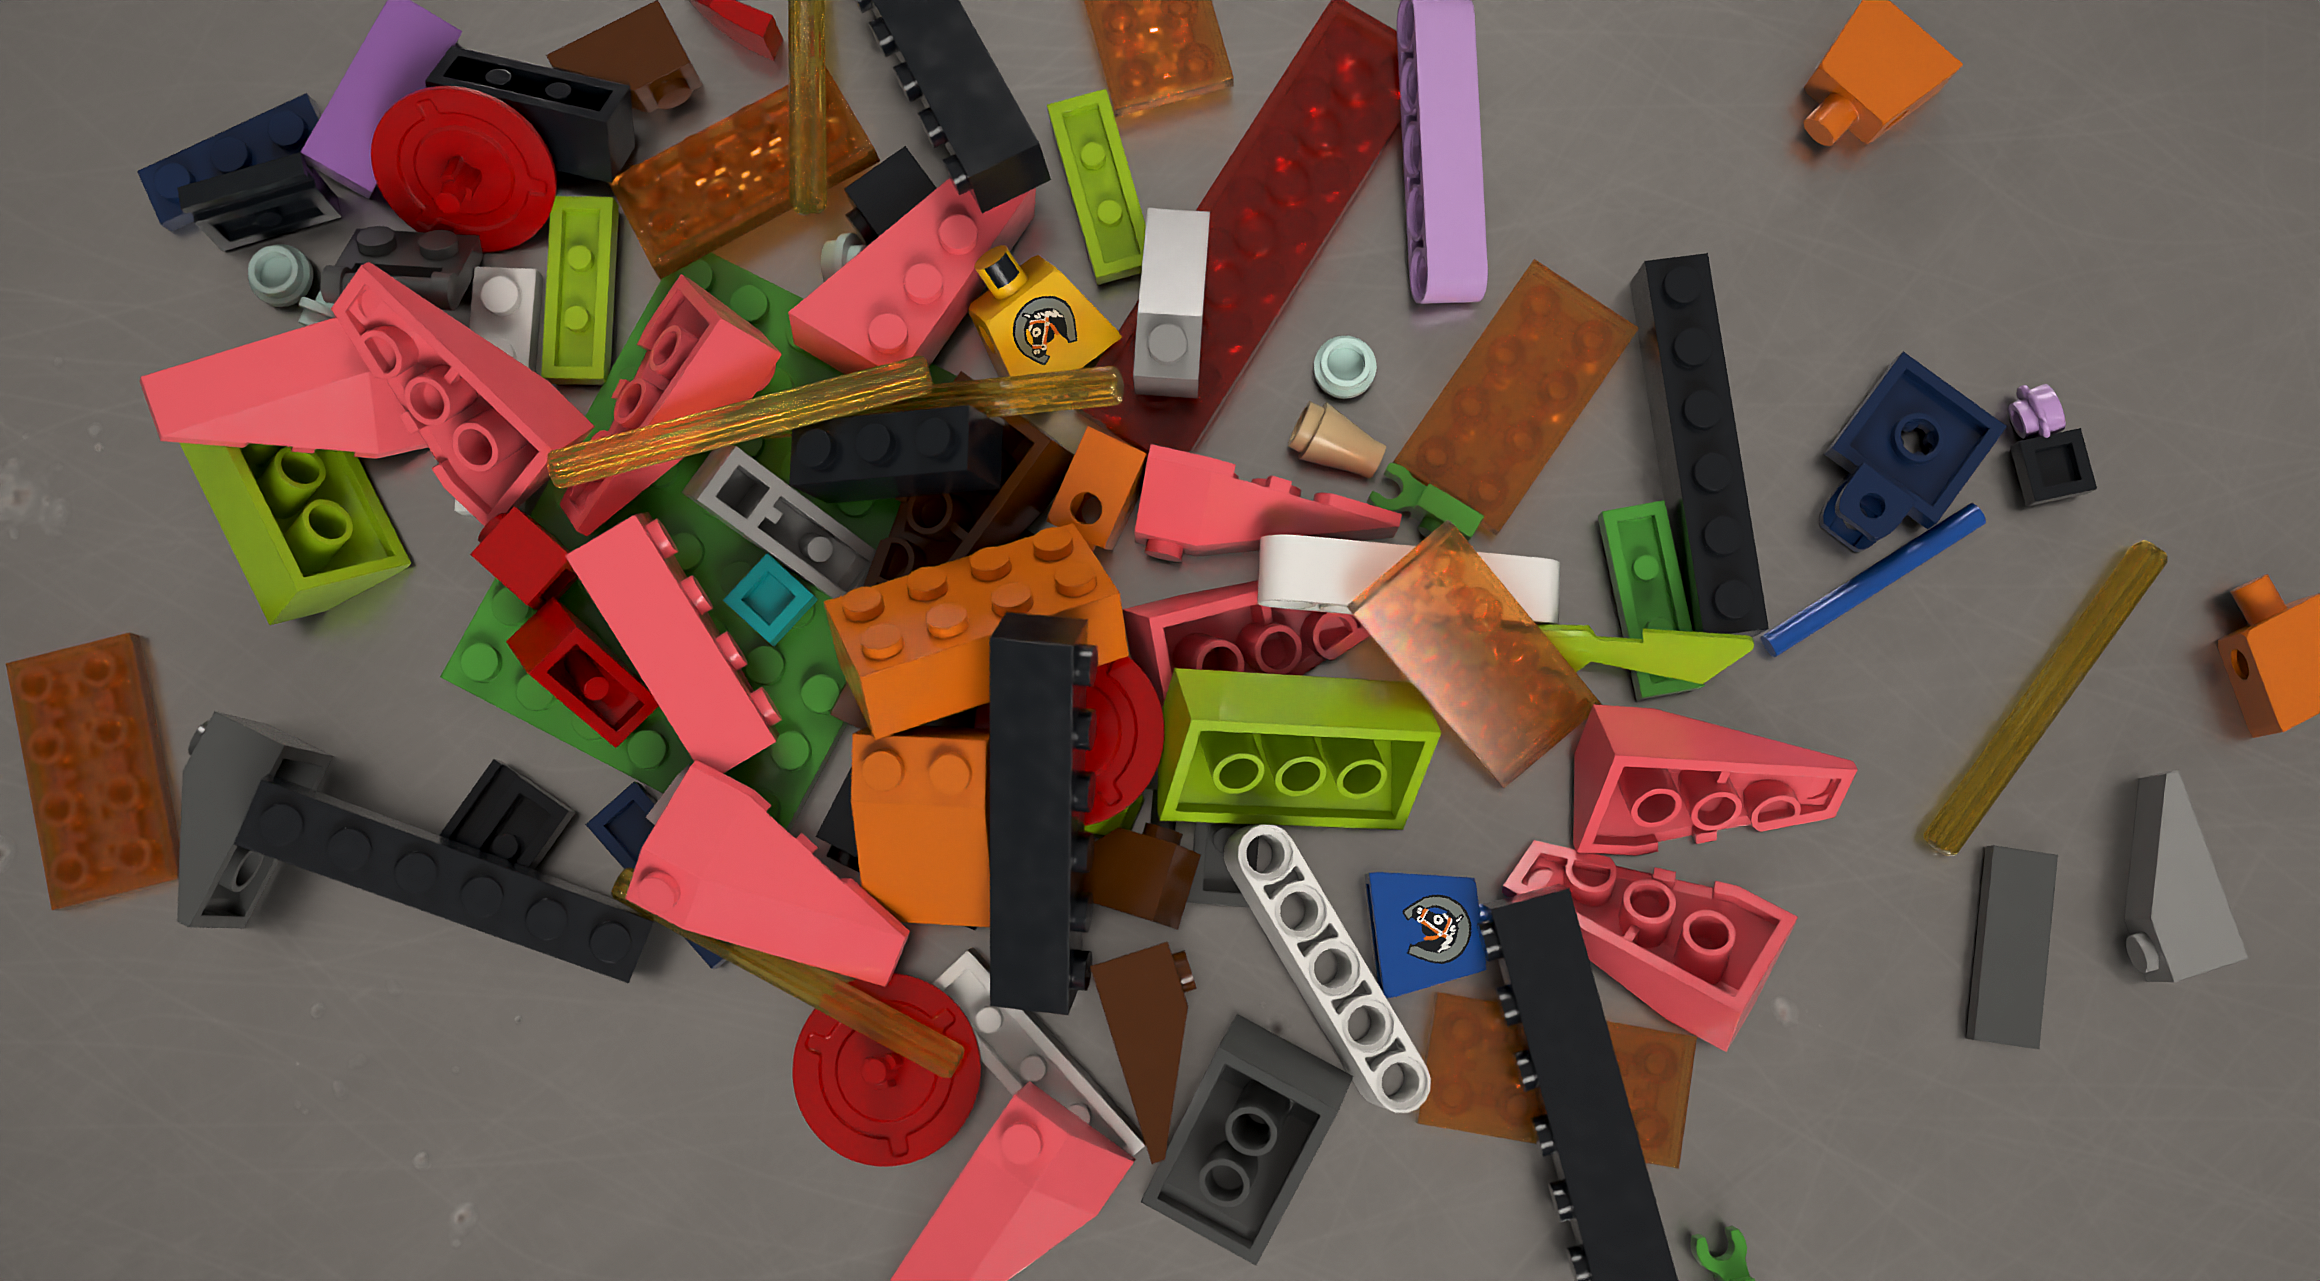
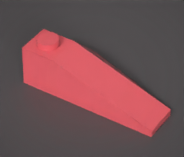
M680 274L646 325L637 343L638 346L647 350L634 379L631 382L620 379L611 397L617 400L614 408V420L609 430H602L593 435L559 504L575 530L585 536H589L746 408L756 392L763 390L769 384L775 373L776 363L782 356L781 352L760 330L682 274Z
M336 317L140 377V384L160 441L240 448L246 447L249 443L291 447V452L314 453L315 449L349 451L354 452V457L376 459L428 448L418 431L412 434L408 432L399 418V415L406 411L386 380L375 378Z
M1151 444L1134 533L1135 542L1146 545L1145 554L1162 560L1180 562L1182 561L1183 554L1198 557L1259 551L1260 538L1268 535H1302L1356 541L1394 538L1400 526L1402 514L1333 493L1314 494L1313 501L1301 497V489L1291 485L1292 481L1269 476L1267 479L1255 478L1251 482L1239 479V476L1234 473L1235 464Z
M1258 580L1182 594L1122 609L1131 659L1149 678L1162 708L1174 668L1302 676L1326 659H1336L1390 623L1392 618L1261 606L1257 604Z
M1593 704L1574 753L1573 845L1577 853L1638 856L1658 852V842L1693 836L1695 843L1700 844L1716 841L1718 830L1752 824L1756 830L1763 832L1835 818L1858 769L1855 763L1848 759L1655 708Z
M696 760L689 767L642 846L625 899L684 930L886 987L892 978L910 931L852 878L840 879L815 857L813 853L818 847L803 833L795 838L766 812L772 805L754 789Z
M1534 840L1504 883L1502 893L1507 897H1512L1556 884L1568 887L1571 892L1589 960L1666 1020L1727 1052L1756 1003L1798 917L1737 885L1715 881L1713 887L1677 880L1675 879L1676 872L1654 867L1653 874L1616 866L1613 860L1607 856L1577 853L1575 849Z
M1029 1081L1010 1100L890 1281H1008L1096 1217L1136 1159Z

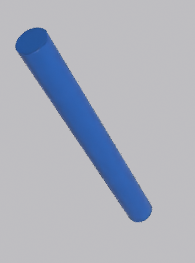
M1974 503L1968 504L1762 635L1761 642L1772 657L1782 654L1986 524L1983 512Z

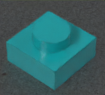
M768 553L723 599L729 607L773 646L786 635L818 600Z

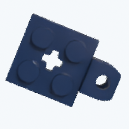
M1903 351L1893 360L1825 452L1827 457L1847 470L1849 474L1842 479L1824 504L1819 518L1821 528L1854 552L1864 551L1878 540L1889 535L1898 527L1906 515L1928 530L1938 523L2007 426ZM1917 427L1922 429L1926 433L1922 443L1929 449L1927 455L1919 451L1914 454L1909 452L1904 447L1901 431L1910 433ZM1843 520H1845L1846 522H1848L1850 525H1852V526H1853L1854 528H1856L1857 530H1852V529L1848 528V527L1845 525V523H1844Z

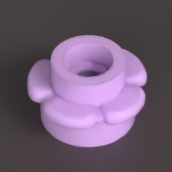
M2043 384L2032 389L2022 385L2017 389L2016 396L2018 400L2009 404L2008 412L2016 433L2022 439L2041 436L2048 438L2050 434H2055L2065 429L2066 422L2063 408L2056 393L2049 385Z

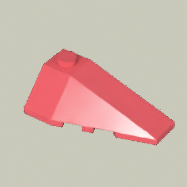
M370 262L360 266L331 308L375 378L386 380L406 412L399 415V418L408 432L412 434L418 431L439 463L432 467V470L442 486L483 526L498 514H507L514 506L519 508L566 463L595 427L549 381Z

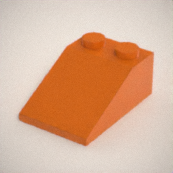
M919 725L874 740L868 726L853 733L851 805L861 887L900 922L990 927V729Z

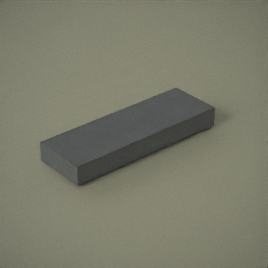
M1995 845L1986 846L1966 1039L2032 1049L2040 1048L2058 855Z

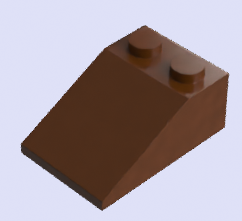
M1168 941L1090 966L1152 1164L1165 1160L1188 1011L1185 992L1197 989L1185 950L1172 954Z

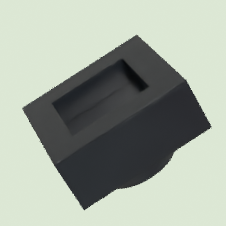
M2081 428L2050 434L2048 438L2041 436L2021 440L2010 446L2026 507L2085 495L2097 489Z

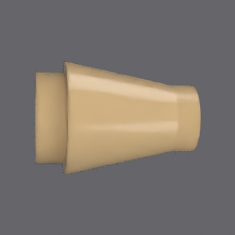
M1309 401L1299 416L1288 441V447L1300 452L1299 459L1357 473L1368 479L1376 472L1386 450V445L1374 440L1328 402L1323 406H1319Z

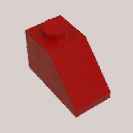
M554 596L506 641L532 678L615 748L659 707L646 684L597 634Z

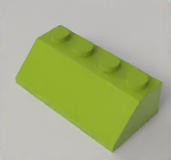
M180 443L269 625L328 611L404 571L411 564L358 457H354V452L315 449L314 453L291 452V447L264 444L249 443L246 447L240 448Z
M1174 668L1162 708L1165 738L1162 756L1158 765L1157 813L1160 821L1403 830L1442 732L1419 682Z

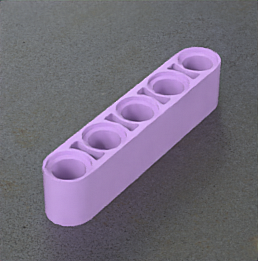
M1401 0L1397 13V48L1411 293L1415 302L1419 304L1480 302L1486 292L1488 264L1474 6L1472 0Z

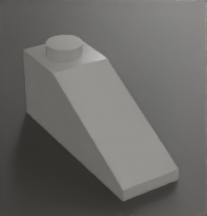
M1147 208L1133 370L1134 391L1137 395L1198 398L1210 212Z
M719 441L682 490V493L831 599L843 596L855 588L864 586L876 550L737 446Z
M2179 770L2156 773L2139 778L2124 921L2130 935L2126 938L2128 955L2135 968L2139 972L2144 973L2147 982L2175 983L2249 959Z

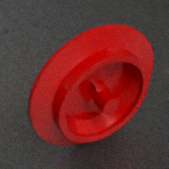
M435 86L409 93L395 102L385 112L374 132L371 144V164L377 185L393 211L417 232L448 230L460 235H477L480 237L482 253L497 252L518 246L527 241L542 228L552 211L556 199L557 176L547 145L541 135L524 116L508 104L491 95L458 86Z
M1128 656L1098 666L1094 686L1087 687L1086 708L1096 710L1097 729L1093 749L1091 751L1086 750L1085 771L1095 772L1096 789L1092 810L1090 813L1085 812L1084 826L1107 820L1130 806L1149 785L1162 756L1165 725L1160 700L1149 678ZM990 702L978 706L974 728L990 729Z
M893 973L886 987L855 979L835 989L816 1006L803 1025L796 1043L792 1069L793 1087L797 1103L805 1121L816 1136L830 1149L847 1159L865 1165L879 1167L900 1166L916 1162L935 1153L960 1131L970 1116L978 1096L982 1064L974 1029L960 1006L944 991L927 981L909 975Z

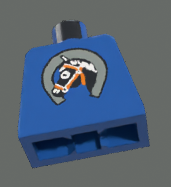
M1374 872L1364 875L1376 979L1386 998L1397 997L1486 970V957L1480 941L1477 923L1487 921L1483 904L1478 902L1475 878Z

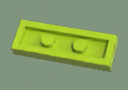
M1107 89L1047 104L1049 119L1096 284L1100 285L1140 274L1142 271L1146 224Z
M556 196L550 213L541 377L551 384L603 385L604 382H607V376L611 371L619 204L613 197Z

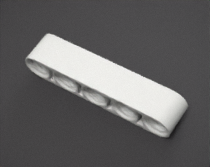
M1268 535L1260 538L1257 604L1261 606L1435 622L1493 621V626L1508 628L1529 624L1559 625L1560 562L1557 560L1302 535Z
M1249 825L1237 829L1228 838L1224 847V861L1227 870L1346 1071L1353 1076L1352 1081L1359 1093L1368 1102L1395 1113H1408L1418 1109L1426 1101L1431 1089V1077L1427 1066L1294 841L1285 830L1275 825ZM1257 836L1264 838L1270 844L1272 850V860L1269 866L1260 873L1252 869L1246 858L1247 847ZM1291 893L1298 894L1305 906V916L1302 922L1293 929L1288 928L1283 923L1280 915L1281 904ZM1329 949L1336 956L1338 971L1330 983L1322 985L1316 979L1314 963L1323 951ZM1364 1006L1371 1017V1027L1368 1034L1362 1039L1354 1041L1348 1031V1020L1356 1008ZM1398 1063L1404 1073V1082L1401 1089L1395 1095L1387 1097L1382 1088V1076L1390 1065Z

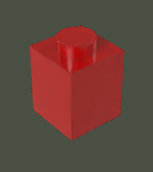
M515 506L507 514H498L484 526L478 536L480 544L470 554L521 601L537 611L553 596L559 600L579 578L565 557L571 551L536 520Z

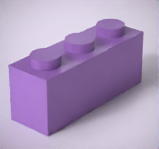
M387 0L301 150V154L305 158V164L312 166L319 172L369 199L377 185L371 164V144L378 123L385 112L399 99L409 93L426 88L425 80L449 48L457 44L463 31L411 0Z

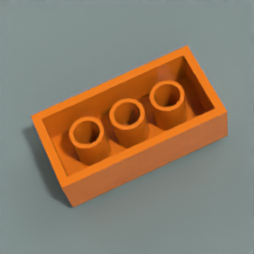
M1074 523L1061 527L1046 528L1027 538L998 547L982 548L973 555L935 567H922L914 570L909 575L871 587L855 588L843 596L824 601L838 663L874 740L990 702V637L1006 612L1088 619L1087 644L1097 646L1098 666L1129 656L1120 592Z

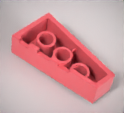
M947 179L788 312L794 345L901 408L969 311L970 304L978 298L985 288L986 284L974 268L976 261L984 253L1000 245L1007 246L1009 251H1011L1035 217L1036 188L982 213L970 191L959 196L951 179Z
M649 512L635 514L565 555L694 762L698 760L721 773H725L775 743L779 733L774 725L780 722L782 717L763 687L755 691L751 687L741 668L748 665L744 654L728 631L720 634L708 611L713 609V606L707 594L693 575L687 578L674 554L678 553V549L666 528L658 518L653 520Z

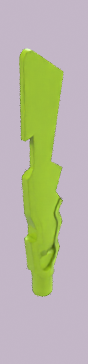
M1440 621L1428 627L1396 625L1394 648L1395 650L1426 652V654H1433L1453 665L1474 662L1492 671L1516 667L1522 673H1525L1531 669L1546 665L1573 675L1588 663L1596 662L1704 684L1752 651L1754 640L1747 635L1644 628L1643 639L1596 636L1589 625L1529 624L1508 628L1493 626V621Z

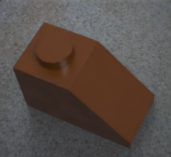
M658 0L546 55L553 69L630 86L632 108L647 113L658 108L671 109L679 106L689 99L692 91L703 86Z
M1145 823L1142 834L1118 827L1095 841L1091 871L1089 874L1084 873L1083 892L1093 893L1094 904L1178 930L1201 854L1180 846L1183 834L1165 827Z

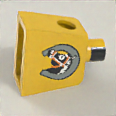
M1000 245L990 249L976 261L974 268L989 290L970 304L968 308L969 314L1007 393L1027 410L1122 338L1118 330L1065 275L1041 256H1033L1019 266L1007 246Z

